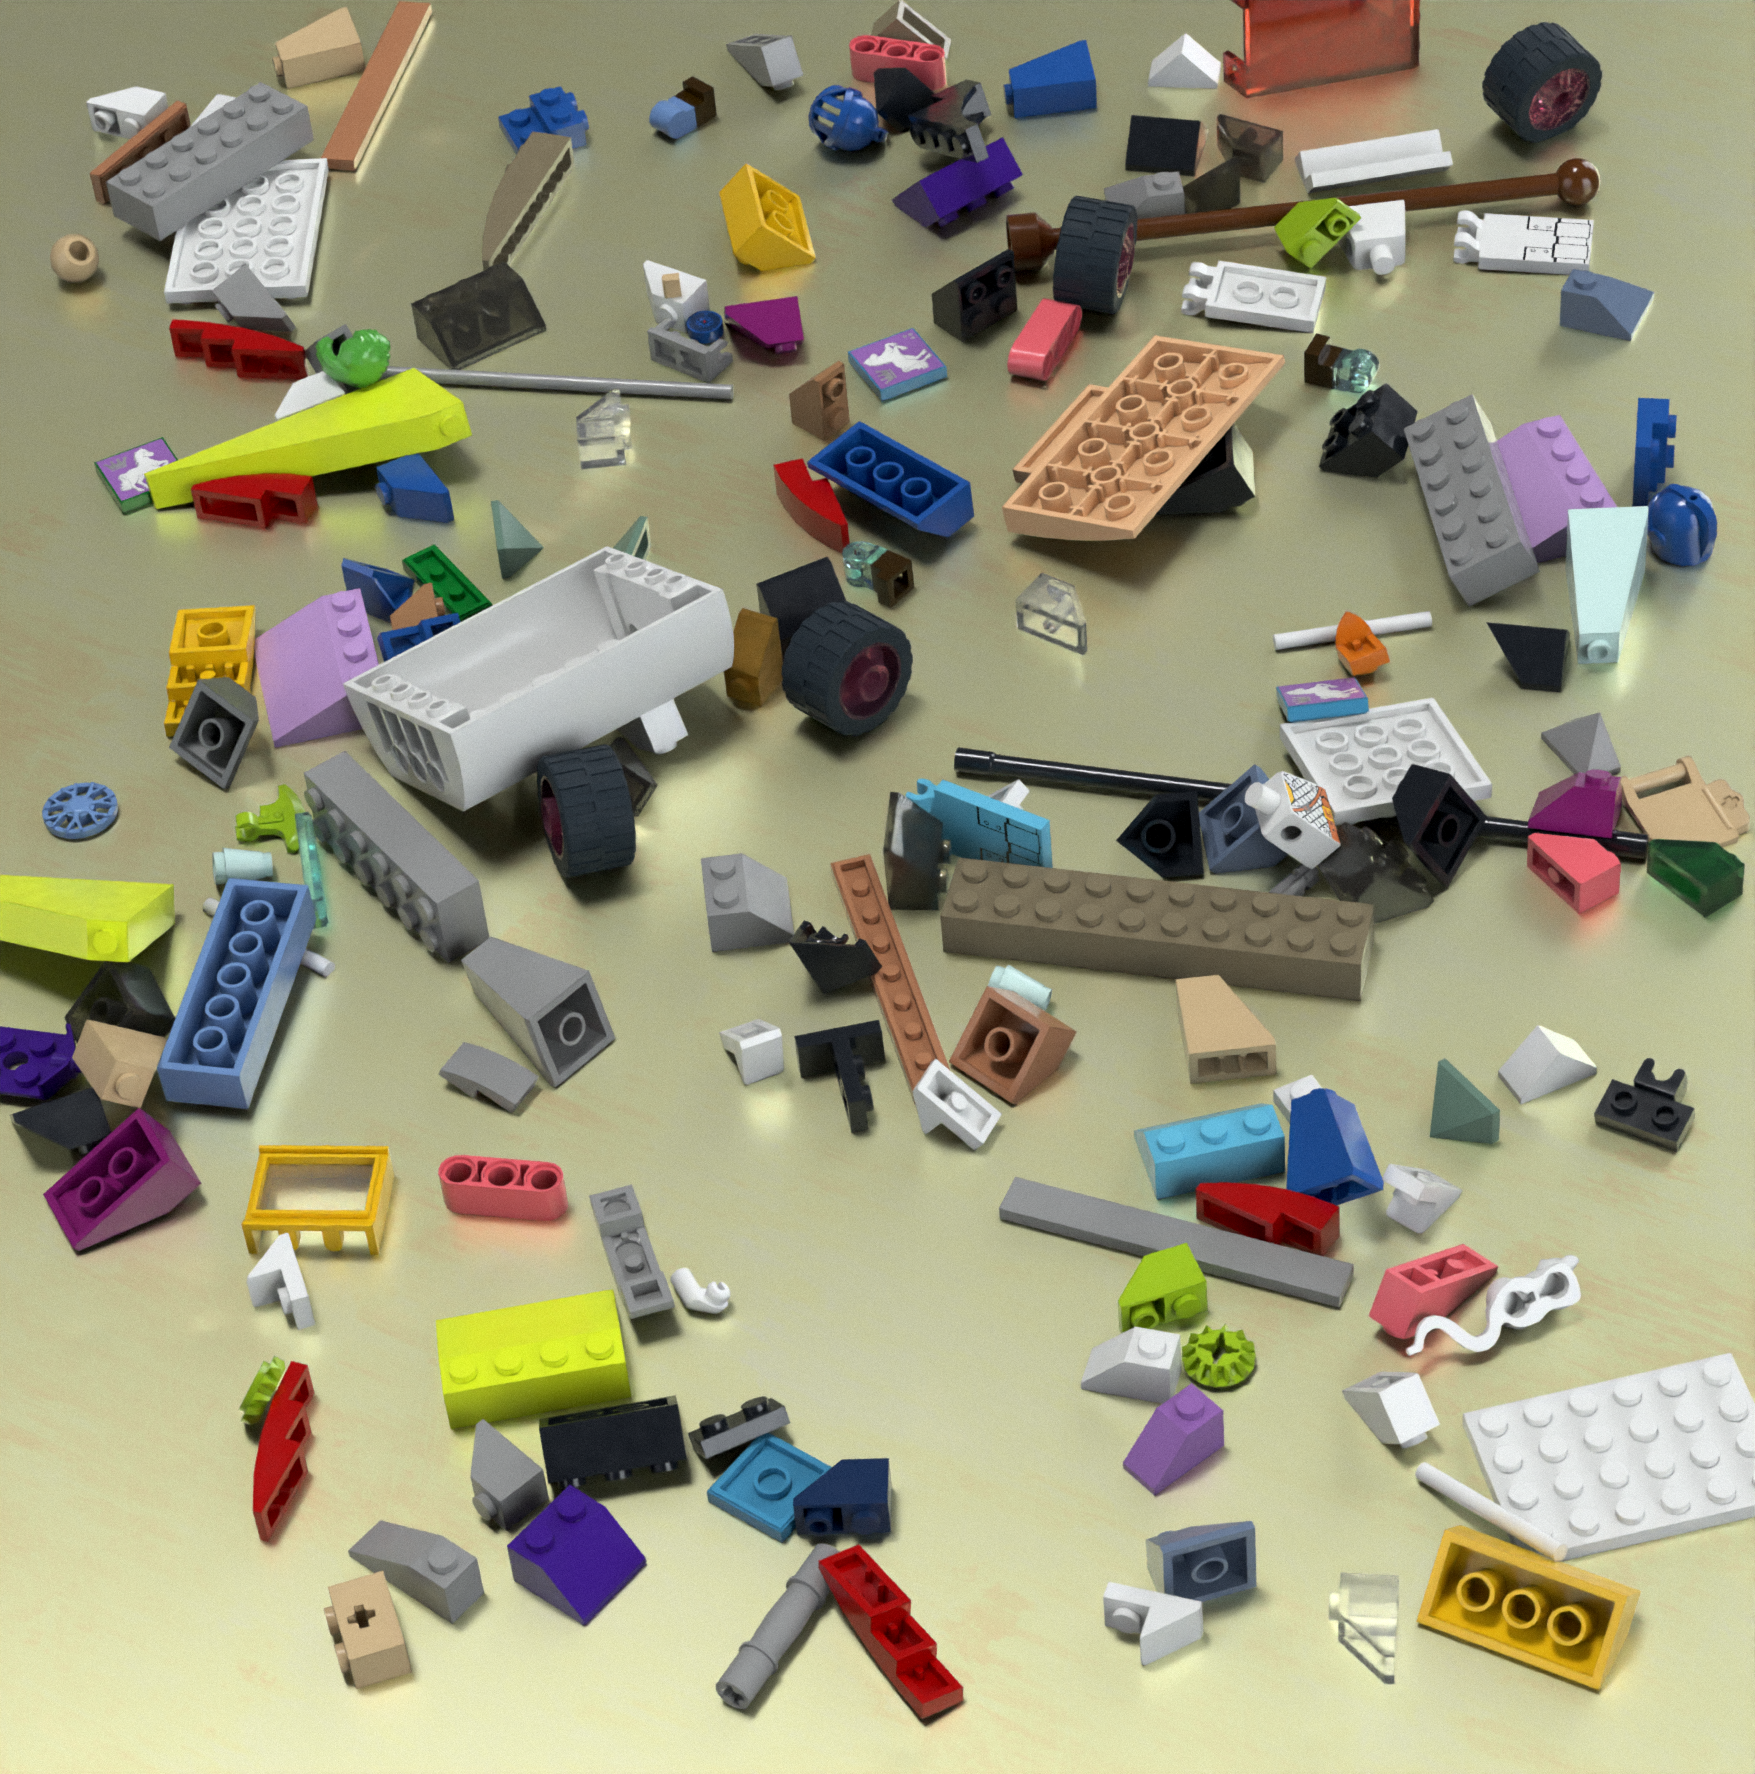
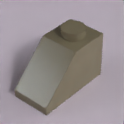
M898 0L873 24L871 36L937 45L943 48L945 61L948 59L951 39L902 0Z

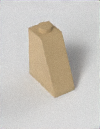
M347 7L340 8L275 42L278 55L272 57L275 74L277 77L283 76L287 89L365 70L361 41Z
M1219 975L1176 979L1177 1013L1190 1084L1276 1074L1275 1038Z
M87 1019L72 1058L101 1100L141 1108L167 1040L165 1037Z

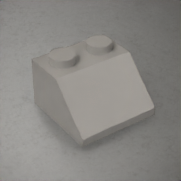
M742 853L701 858L712 952L788 943L794 935L788 883L785 876Z

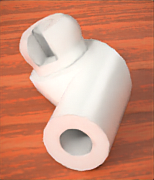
M688 1268L678 1269L672 1274L671 1283L686 1308L717 1314L728 1306L727 1300H729L731 1292L724 1283L719 1282L717 1286L716 1282H711L706 1289L698 1285Z

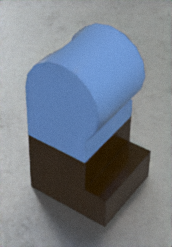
M691 76L682 82L683 91L671 97L668 101L662 100L653 107L649 116L650 125L667 136L678 139L717 116L714 87Z

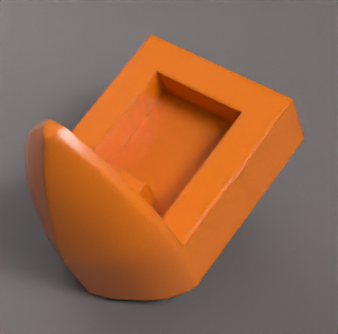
M1345 612L1338 624L1335 635L1338 658L1353 676L1358 674L1365 675L1377 670L1378 666L1389 663L1390 660L1386 647L1372 633L1369 625L1356 614Z

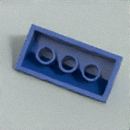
M861 421L857 422L807 461L808 468L917 530L949 537L974 517L969 481Z

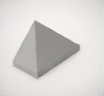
M1600 712L1576 718L1541 733V739L1573 774L1578 772L1586 773V771L1592 769L1608 771L1611 773V776L1621 772V765Z

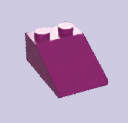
M138 1108L43 1195L72 1247L80 1251L169 1213L195 1190L201 1182L172 1133L141 1108Z

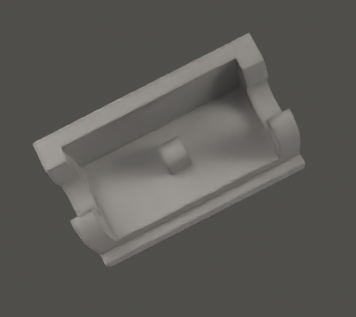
M671 318L664 319L655 328L651 327L647 331L651 360L706 383H710L733 362L732 353L727 351L724 353L720 352L728 345V341L718 339L707 347L694 339L682 337L677 331H668L676 323V320Z

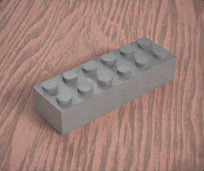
M262 82L252 86L248 91L227 102L220 109L199 120L198 123L174 136L161 147L148 153L145 157L106 181L113 215L159 241L163 240L312 142L314 138L308 106Z
M1473 394L1453 402L1440 411L1404 428L1449 577L1468 606H1472L1539 573L1540 570L1492 425Z
M346 751L304 772L307 790L304 791V797L312 810L314 819L311 820L310 824L315 836L319 841H326L333 848L340 862L343 864L348 863L355 870L362 884H370L376 890L380 901L386 907L392 906L398 912L403 924L409 930L414 928L421 935L425 946L431 952L437 951L449 963L481 945L489 938L479 880Z

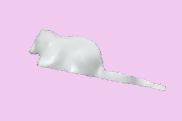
M1567 1255L1563 1258L1541 1259L1536 1270L1524 1277L1518 1276L1512 1279L1502 1277L1493 1281L1486 1295L1487 1325L1479 1335L1471 1336L1446 1317L1437 1315L1425 1317L1417 1325L1414 1344L1405 1349L1407 1355L1410 1356L1421 1352L1426 1334L1436 1328L1444 1331L1463 1348L1475 1352L1486 1351L1497 1342L1502 1325L1521 1330L1541 1321L1547 1312L1551 1310H1562L1577 1303L1581 1298V1292L1573 1270L1578 1264L1579 1259L1574 1255Z

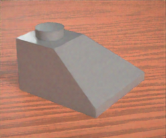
M1179 171L1170 173L1159 172L1154 175L1141 176L1104 188L1106 201L1133 205L1137 210V219L1185 214L1184 190Z

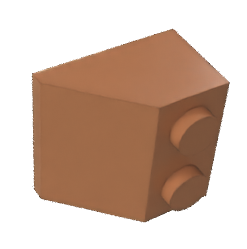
M987 986L949 1062L1010 1103L1016 1104L1058 1070L1077 1031L1016 992Z

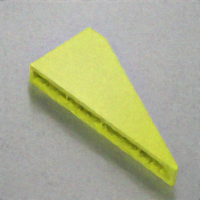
M411 368L378 381L366 388L355 390L144 473L154 507L161 509L193 502L192 486L214 479L264 473L315 476L440 449L470 437L472 433L463 402L417 369Z
M0 875L1 941L86 960L129 962L175 924L174 884Z

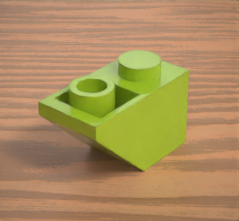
M1336 197L1299 202L1274 229L1286 252L1311 269L1361 219V216Z
M1187 1243L1144 1255L1118 1299L1119 1331L1121 1334L1133 1327L1152 1329L1208 1311L1207 1281Z

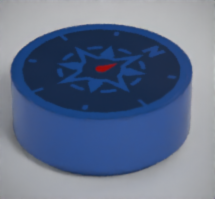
M700 311L692 314L687 319L688 337L701 344L712 343L718 340L724 333L722 317L716 312Z

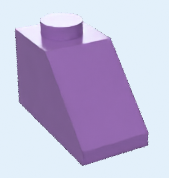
M1191 1383L1156 1408L1123 1461V1469L1155 1496L1224 1446L1223 1410Z

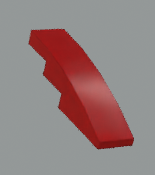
M172 319L169 326L175 357L205 358L206 367L236 368L237 376L240 378L301 380L310 376L304 347L282 338L243 327L203 321Z
M294 1361L290 1362L272 1399L260 1435L253 1474L252 1511L260 1540L269 1542L308 1473L303 1447L312 1431L306 1408L315 1393L308 1365Z
M859 1544L819 1560L818 1568L847 1619L886 1676L921 1719L963 1701L964 1687L937 1659V1643L911 1616L910 1598Z

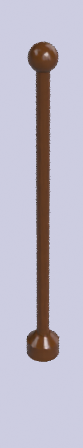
M1574 158L1561 164L1556 173L1336 198L1347 206L1404 200L1405 212L1558 195L1562 201L1570 205H1583L1590 202L1597 195L1601 185V178L1598 169L1590 161ZM1304 201L1137 219L1136 241L1276 226L1299 202ZM1036 212L1006 215L1008 249L1014 252L1015 273L1042 270L1053 256L1054 250L1057 249L1061 228H1052Z

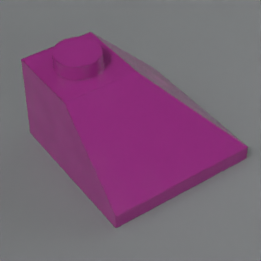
M797 296L724 307L725 324L765 349L775 348L776 354L797 351L796 345L803 344L804 337Z
M1592 769L1586 771V773L1578 772L1540 791L1528 820V828L1612 838L1622 807L1621 777L1611 776V773L1605 770Z

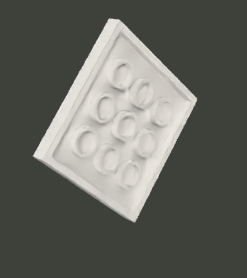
M1434 698L1371 708L1365 714L1280 724V739L1305 780L1325 788L1336 826L1352 825L1360 821L1396 816L1392 797L1411 764L1451 774L1473 801L1492 797V783Z

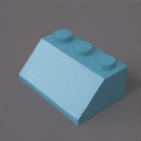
M1259 1103L1134 1130V1138L1156 1200L1195 1192L1200 1183H1236L1285 1172V1136L1272 1104Z

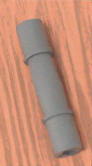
M823 1543L815 1546L797 1573L789 1578L786 1583L787 1590L766 1614L751 1640L743 1642L739 1647V1653L715 1686L718 1695L726 1703L738 1709H746L770 1675L775 1674L778 1669L779 1659L799 1636L814 1610L821 1609L825 1604V1598L831 1590L818 1568V1562L839 1553L840 1551Z

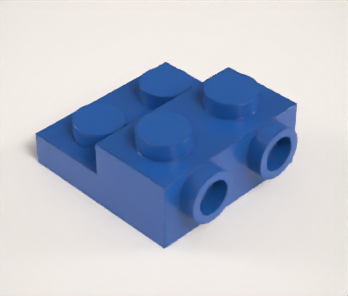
M561 86L544 89L540 93L529 95V108L516 109L508 114L498 116L500 129L516 155L520 146L526 142L533 131L571 137L573 149L587 145L585 131L589 130V122L584 110L578 111L574 94L572 92L565 93Z
M1638 398L1632 507L1648 506L1649 492H1657V483H1665L1666 468H1674L1675 445H1667V439L1675 438L1677 415H1669L1670 399Z

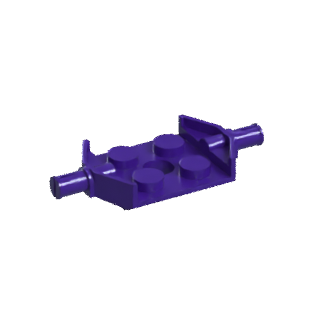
M66 1024L65 1026L66 1035L0 1026V1094L46 1100L51 1098L71 1079H76L82 1071L72 1058L76 1049V1043L71 1024ZM25 1063L18 1066L15 1070L8 1069L14 1064Z

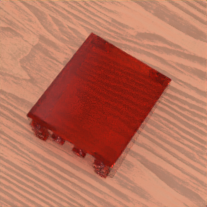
M1230 0L1243 9L1244 61L1229 50L1223 52L1224 82L1245 98L1414 69L1419 66L1420 0Z

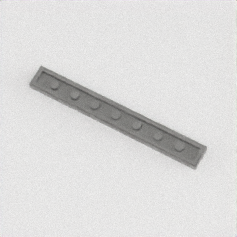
M1018 1177L1014 1178L999 1207L1000 1219L1141 1256L1187 1243L1202 1272L1335 1307H1340L1354 1275V1264Z

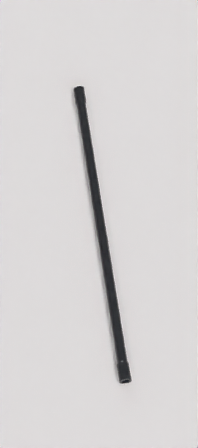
M960 747L957 748L954 758V770L956 772L987 776L996 774L1153 795L1197 791L1198 800L1208 802L1213 801L1231 785L1229 783L999 755L992 751ZM1397 815L1392 818L1365 820V822L1399 826ZM1487 816L1477 835L1528 842V836L1534 833L1595 839L1603 848L1614 853L1616 856L1646 859L1649 843V834L1614 830L1612 838L1533 829L1528 828V821Z

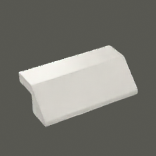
M1439 129L1300 151L1295 156L1296 167L1307 193L1443 172L1453 165L1451 151L1443 152Z

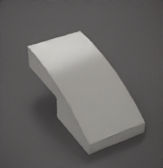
M465 1042L446 1062L438 1074L472 1098L480 1091L510 1113H513L529 1094L539 1077L513 1060L489 1049Z

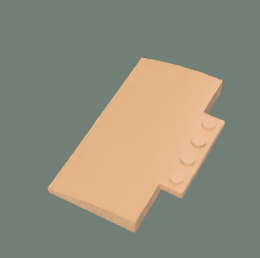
M1155 335L1109 387L1089 384L1012 469L1015 482L1023 484L1002 506L1008 532L1066 540L1105 541L1135 539L1285 364L1284 355Z

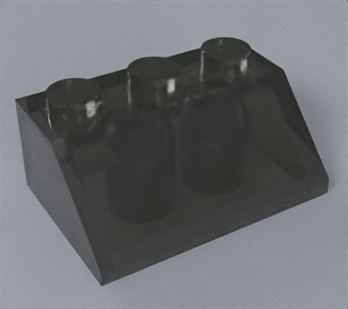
M505 261L411 303L417 338L451 370L464 369L546 331V324L523 278Z

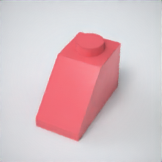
M1540 833L1528 836L1527 867L1578 914L1619 894L1621 863L1614 853L1607 851L1595 839Z

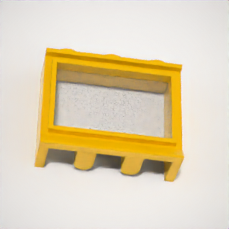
M259 1145L260 1153L245 1219L241 1224L249 1254L258 1253L262 1231H278L279 1235L288 1233L294 1251L299 1248L300 1231H321L325 1247L334 1252L342 1249L344 1241L343 1231H365L370 1255H379L395 1176L388 1146Z

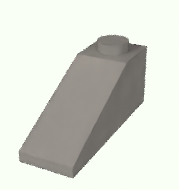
M753 34L726 44L727 51L761 86H772L774 90H781L794 85L793 79L804 76L792 36Z
M380 1520L348 1550L351 1558L374 1573L383 1571L386 1581L452 1624L484 1594L477 1558L442 1535Z

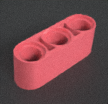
M871 35L858 36L850 41L851 72L856 80L874 83V72L878 68H906L932 91L938 90L946 84L945 52L940 46Z
M1043 298L1010 349L1007 364L1009 374L1047 381L1079 330L1082 318L1080 305Z
M454 1155L444 1160L439 1167L438 1174L444 1203L450 1211L455 1213L551 1221L560 1218L568 1209L564 1175L561 1168L554 1163Z

